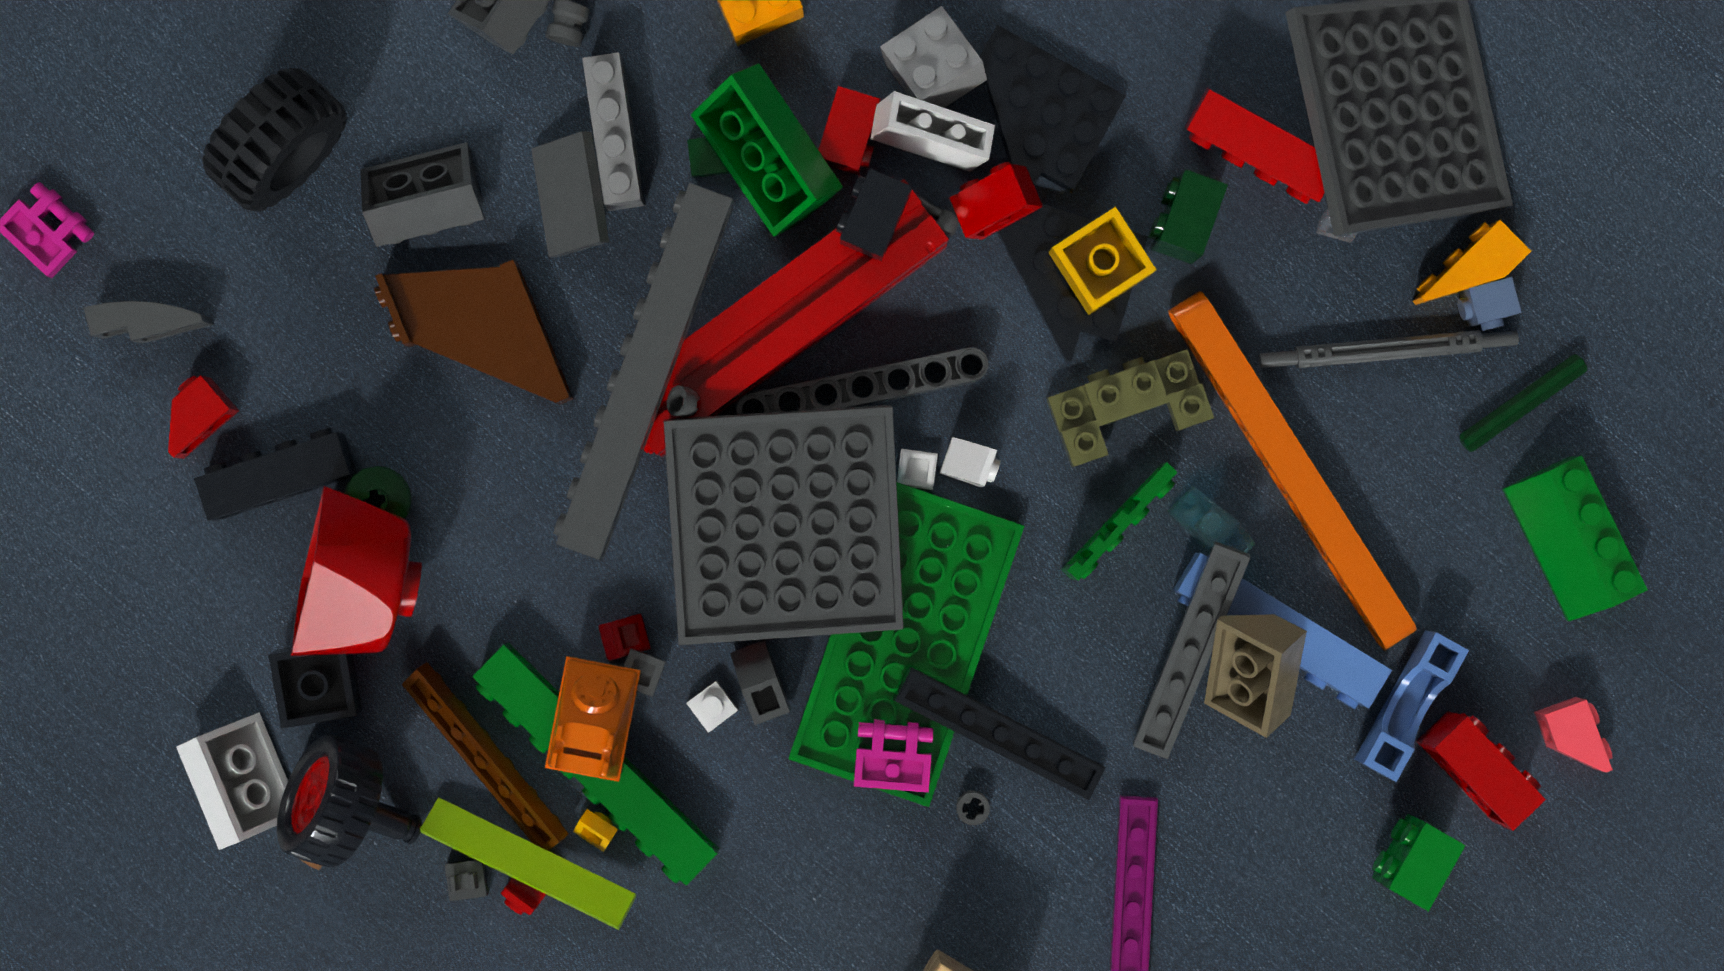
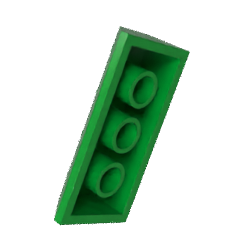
M1582 455L1566 457L1502 489L1567 621L1614 607L1648 590Z

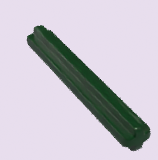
M1573 354L1462 432L1459 435V440L1463 447L1469 452L1476 451L1586 373L1588 368L1585 361L1577 354Z

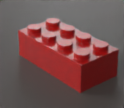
M1206 89L1185 126L1191 132L1188 137L1191 141L1207 150L1214 144L1223 149L1222 158L1240 168L1243 167L1245 162L1256 168L1253 174L1275 186L1278 180L1288 185L1285 190L1287 194L1305 204H1308L1310 199L1320 202L1325 191L1314 146L1213 90Z

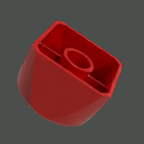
M326 486L323 487L299 589L291 656L378 653L387 648L398 615L411 617L413 614L421 579L422 563L409 561L411 526L406 519Z

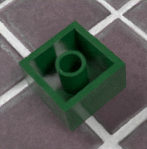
M1186 169L1178 178L1173 177L1171 182L1167 183L1160 202L1166 205L1164 213L1160 212L1158 218L1155 217L1148 238L1154 240L1150 250L1189 264H1193L1203 256L1228 184Z

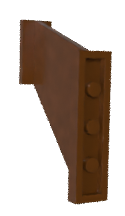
M515 260L500 264V267L387 275L380 273L375 275L379 286L374 287V291L382 308L388 307L393 320L388 321V325L396 342L402 341V344L407 347L419 345L560 405L574 399L521 268Z

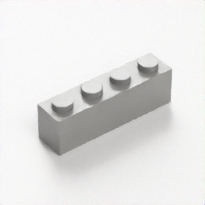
M619 52L584 57L582 60L603 204L608 211L645 206L624 61Z

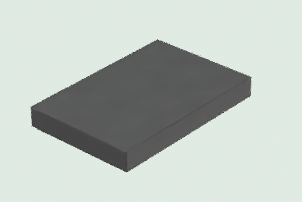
M581 131L531 148L548 256L560 257L608 243L609 237L592 132Z

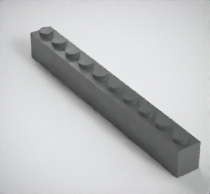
M689 183L686 192L679 191L673 207V212L678 213L673 228L670 226L665 228L660 242V248L665 250L660 263L653 262L646 283L651 285L646 299L642 297L639 299L633 315V319L638 320L633 335L627 333L620 350V355L625 356L620 371L613 370L607 385V391L612 392L607 406L601 405L596 414L593 426L598 428L594 442L587 441L583 449L580 462L585 464L581 477H574L569 487L567 498L572 500L567 514L561 513L556 522L553 534L558 536L557 545L598 560H604L734 207L733 198Z

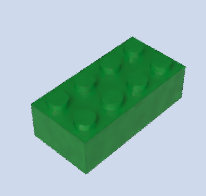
M760 64L731 74L690 114L773 237L801 224L843 187Z

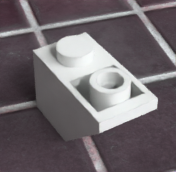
M952 437L939 473L978 487H984L987 481L994 482L1001 460L995 459L997 453L995 449Z

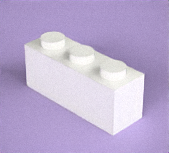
M894 91L876 105L870 139L970 172L989 160L995 125Z

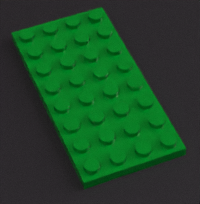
M896 482L903 629L830 635L788 759L854 782L857 748L872 749V738L858 737L859 722L874 723V719L885 720V724L907 726V722L919 723V727L933 728L932 743H917V753H929L932 755L929 793L874 789L929 807L954 731L894 701L893 698L909 666L965 695L968 694L1025 526ZM884 739L883 750L905 752L906 741Z

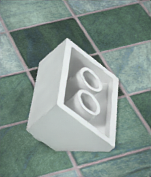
M260 712L193 738L176 747L219 850L277 826L279 807L288 780Z

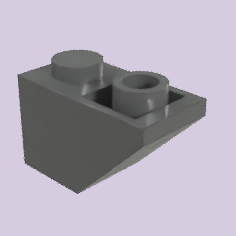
M765 640L730 653L740 688L754 725L791 711V706Z

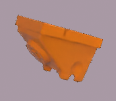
M566 656L545 768L620 781L641 670Z

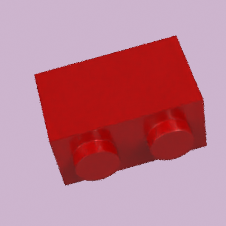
M840 86L837 87L818 150L829 167L855 175L860 174L862 166L869 168L875 146L868 144L871 137L876 105L881 102L880 98Z
M1010 162L1001 163L990 170L991 175L982 180L974 179L960 186V192L949 198L965 238L983 240L1043 207L1027 167L1011 164Z

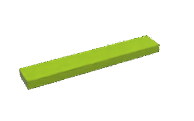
M439 797L420 828L421 833L617 930L620 929L636 898L635 893Z

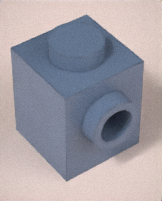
M1512 277L1471 287L1459 292L1461 299H1458V310L1461 318L1467 320L1468 327L1481 325L1482 331L1504 326L1503 318L1522 313Z

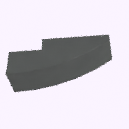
M107 302L83 307L90 335L100 339L129 333L131 341L144 344L213 325L212 318L181 307L156 302Z

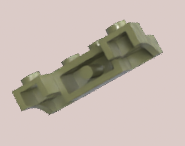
M1188 349L1145 363L1143 357L1122 364L1124 371L1110 375L1108 369L1087 376L1089 383L1046 398L1071 468L1109 455L1099 428L1100 426L1167 404L1176 431L1214 418L1203 384L1199 383Z

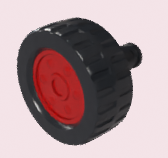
M325 735L315 740L306 749L292 771L279 807L277 840L281 849L288 855L321 866L335 867L351 857L363 841L368 830L395 840L402 839L404 843L411 844L418 839L423 823L419 815H410L407 811L379 802L383 783V766L379 755L373 749L339 736Z

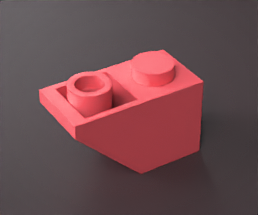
M1574 697L1534 712L1546 747L1593 769L1605 773L1613 770L1609 761L1613 757L1611 748L1606 739L1600 737L1596 726L1600 723L1599 715L1594 705L1588 703L1587 699Z

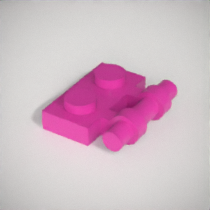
M38 182L30 190V193L38 201L30 207L26 202L19 199L0 218V233L47 277L53 278L78 252L67 241L73 235H76L83 243H86L92 239L95 233L86 225L87 220L80 213H73L62 203L63 198L54 189L49 190L41 182ZM50 212L62 222L56 230L43 219Z
M874 719V723L859 722L858 737L872 738V749L857 748L854 787L929 793L932 755L929 753H917V743H932L933 728L919 727V723L907 722V726L885 724V720ZM884 739L906 741L905 752L883 750Z

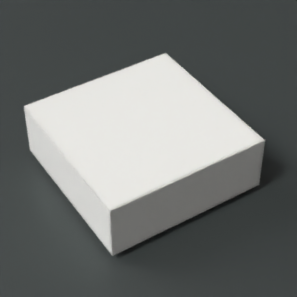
M901 449L897 482L913 488L933 490L938 454Z

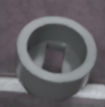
M677 385L669 392L667 398L668 411L673 416H693L699 409L696 407L700 397L693 389Z

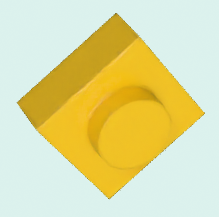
M586 809L573 832L604 852L618 829L613 826L611 820L600 812L593 813Z

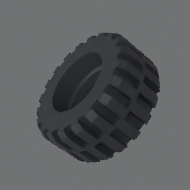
M285 68L279 70L276 75L271 74L266 77L261 84H256L244 98H240L230 113L223 117L219 127L211 134L210 142L205 146V155L202 157L205 173L245 210L261 212L266 210L267 207L277 205L280 200L290 196L297 187L302 186L307 181V178L321 166L322 161L333 151V146L338 143L341 131L345 129L347 117L343 105L303 69Z

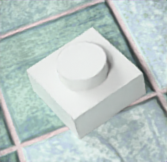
M717 680L686 703L708 733L739 710Z

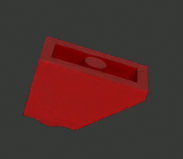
M200 375L199 377L192 376L179 386L178 391L180 393L172 399L168 453L173 458H186L239 412L238 408L210 377Z

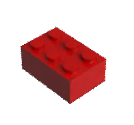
M1447 711L1416 742L1492 822L1514 831L1546 800L1538 792L1541 788L1540 783L1526 770L1521 772L1512 764L1515 757L1502 744L1498 743L1495 745L1485 736L1489 730L1479 719L1473 715L1468 717L1465 713L1457 714Z

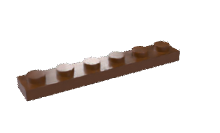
M428 662L417 668L402 683V686L533 844L549 851L569 834L562 826L560 819L551 813L538 797L536 790L528 785L515 769L512 761L504 756L491 740L489 733L480 727L468 712L465 704L457 699L444 683L441 675L434 671Z

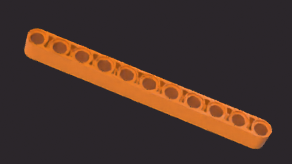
M1198 291L1169 309L1168 314L1176 329L1378 645L1385 651L1417 631L1411 616L1203 292Z

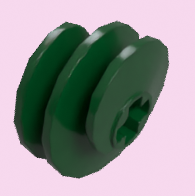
M373 466L362 469L346 485L344 494L371 504L369 497L375 494V490H378V496L384 494L386 501L380 505V509L403 519L406 518L410 511L412 495L409 485L401 474L388 467Z

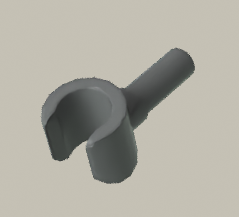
M917 195L926 211L932 216L939 218L937 224L943 232L954 236L959 224L957 216L949 210H941Z

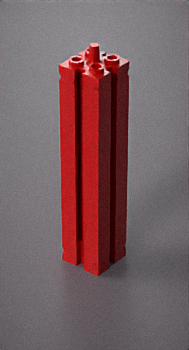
M905 179L901 180V182L908 184ZM912 190L882 262L840 244L841 233L836 232L835 229L686 338L644 451L650 455L655 453L658 456L664 457L666 455L664 419L721 415L736 404L744 395L751 393L917 271L930 259L947 248L949 238L932 215H929L915 192ZM677 385L685 386L698 393L700 401H697L696 408L699 409L693 416L679 417L669 413L667 398L673 387Z

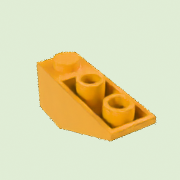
M1501 220L1490 225L1484 222L1471 233L1469 238L1472 243L1464 251L1460 248L1453 251L1443 261L1446 268L1437 277L1432 273L1416 288L1420 294L1412 302L1418 305L1505 278L1531 250Z

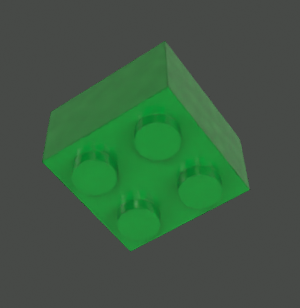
M1407 814L1405 819L1401 818L1395 824L1391 832L1393 841L1387 851H1382L1377 856L1372 868L1375 871L1372 878L1429 912L1466 845L1428 823Z

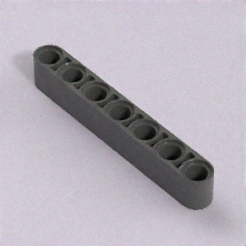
M964 348L744 395L738 401L736 413L737 415L744 414V407L750 401L761 402L764 407V413L783 412L780 408V400L787 393L796 394L800 398V407L797 411L860 407L957 387L979 381L987 372L988 359L986 354L980 349ZM966 356L976 357L981 363L980 372L976 375L965 374L961 368V360ZM937 363L944 368L945 378L941 382L932 383L926 379L924 369L929 364ZM892 372H905L909 378V385L903 390L892 389L888 383V377ZM859 378L868 379L873 385L872 393L866 398L856 397L852 392V384ZM822 386H830L836 390L837 398L829 406H823L816 401V392Z

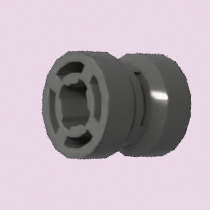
M554 0L552 7L554 22L547 26L545 37L560 44L580 47L584 36L580 29L588 21L590 9L575 2Z

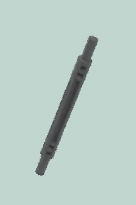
M1480 330L1296 346L1292 351L1259 353L1258 361L1260 368L1296 365L1298 369L1481 352L1483 348L1518 345L1519 337L1516 330L1481 333Z

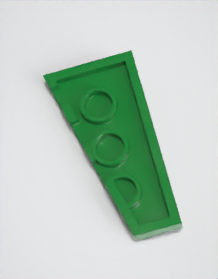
M1162 463L1061 570L1072 580L1079 581L1080 578L1084 580L1098 566L1097 560L1106 550L1110 553L1123 540V531L1131 523L1134 526L1137 525L1148 514L1150 510L1146 506L1156 496L1161 499L1175 485L1172 478L1177 474V471L1169 463Z

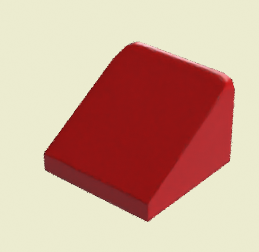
M641 613L598 626L608 660L628 656L631 648L641 652L651 649Z

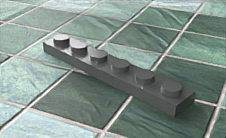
M1214 541L1133 740L1134 747L1165 759L1169 758L1212 653L1217 619L1228 614L1251 558L1249 553Z

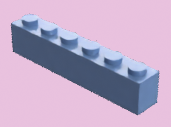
M1195 552L1173 588V591L1181 595L1177 601L1186 607L1189 605L1208 558L1202 553ZM1242 578L1227 616L1275 614L1306 630L1300 669L1307 672L1304 679L1322 690L1328 685L1338 691L1336 699L1353 709H1356L1358 704L1370 708L1392 670Z

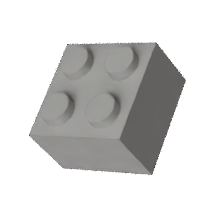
M942 6L880 46L887 68L908 96L943 108L987 80L982 59Z

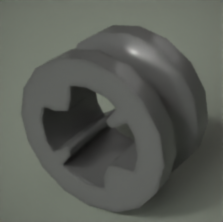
M969 790L958 798L956 811L964 823L979 825L988 818L990 805L987 798L981 792ZM972 798L979 799V806L983 805V811L976 812L974 818L966 816L968 814L967 810L962 811V806L964 803L969 804Z

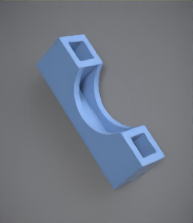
M1425 630L1354 760L1397 782L1415 750L1416 734L1427 710L1438 694L1452 683L1469 650L1437 632Z

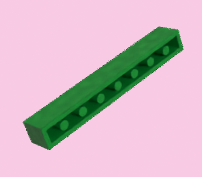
M510 643L503 644L472 676L478 682L475 687L490 702L493 699L498 701L505 708L502 711L503 716L517 728L522 725L531 734L528 738L529 741L540 752L545 753L549 748L559 691ZM626 756L624 757L619 782L560 771L570 780L575 777L584 786L581 790L582 793L593 804L598 805L601 802L611 812L608 818L617 828L623 832L628 829L638 838L635 841L636 846L648 857L654 854L664 864L661 867L662 871L674 883L677 884L681 881L687 886L718 854L720 848Z

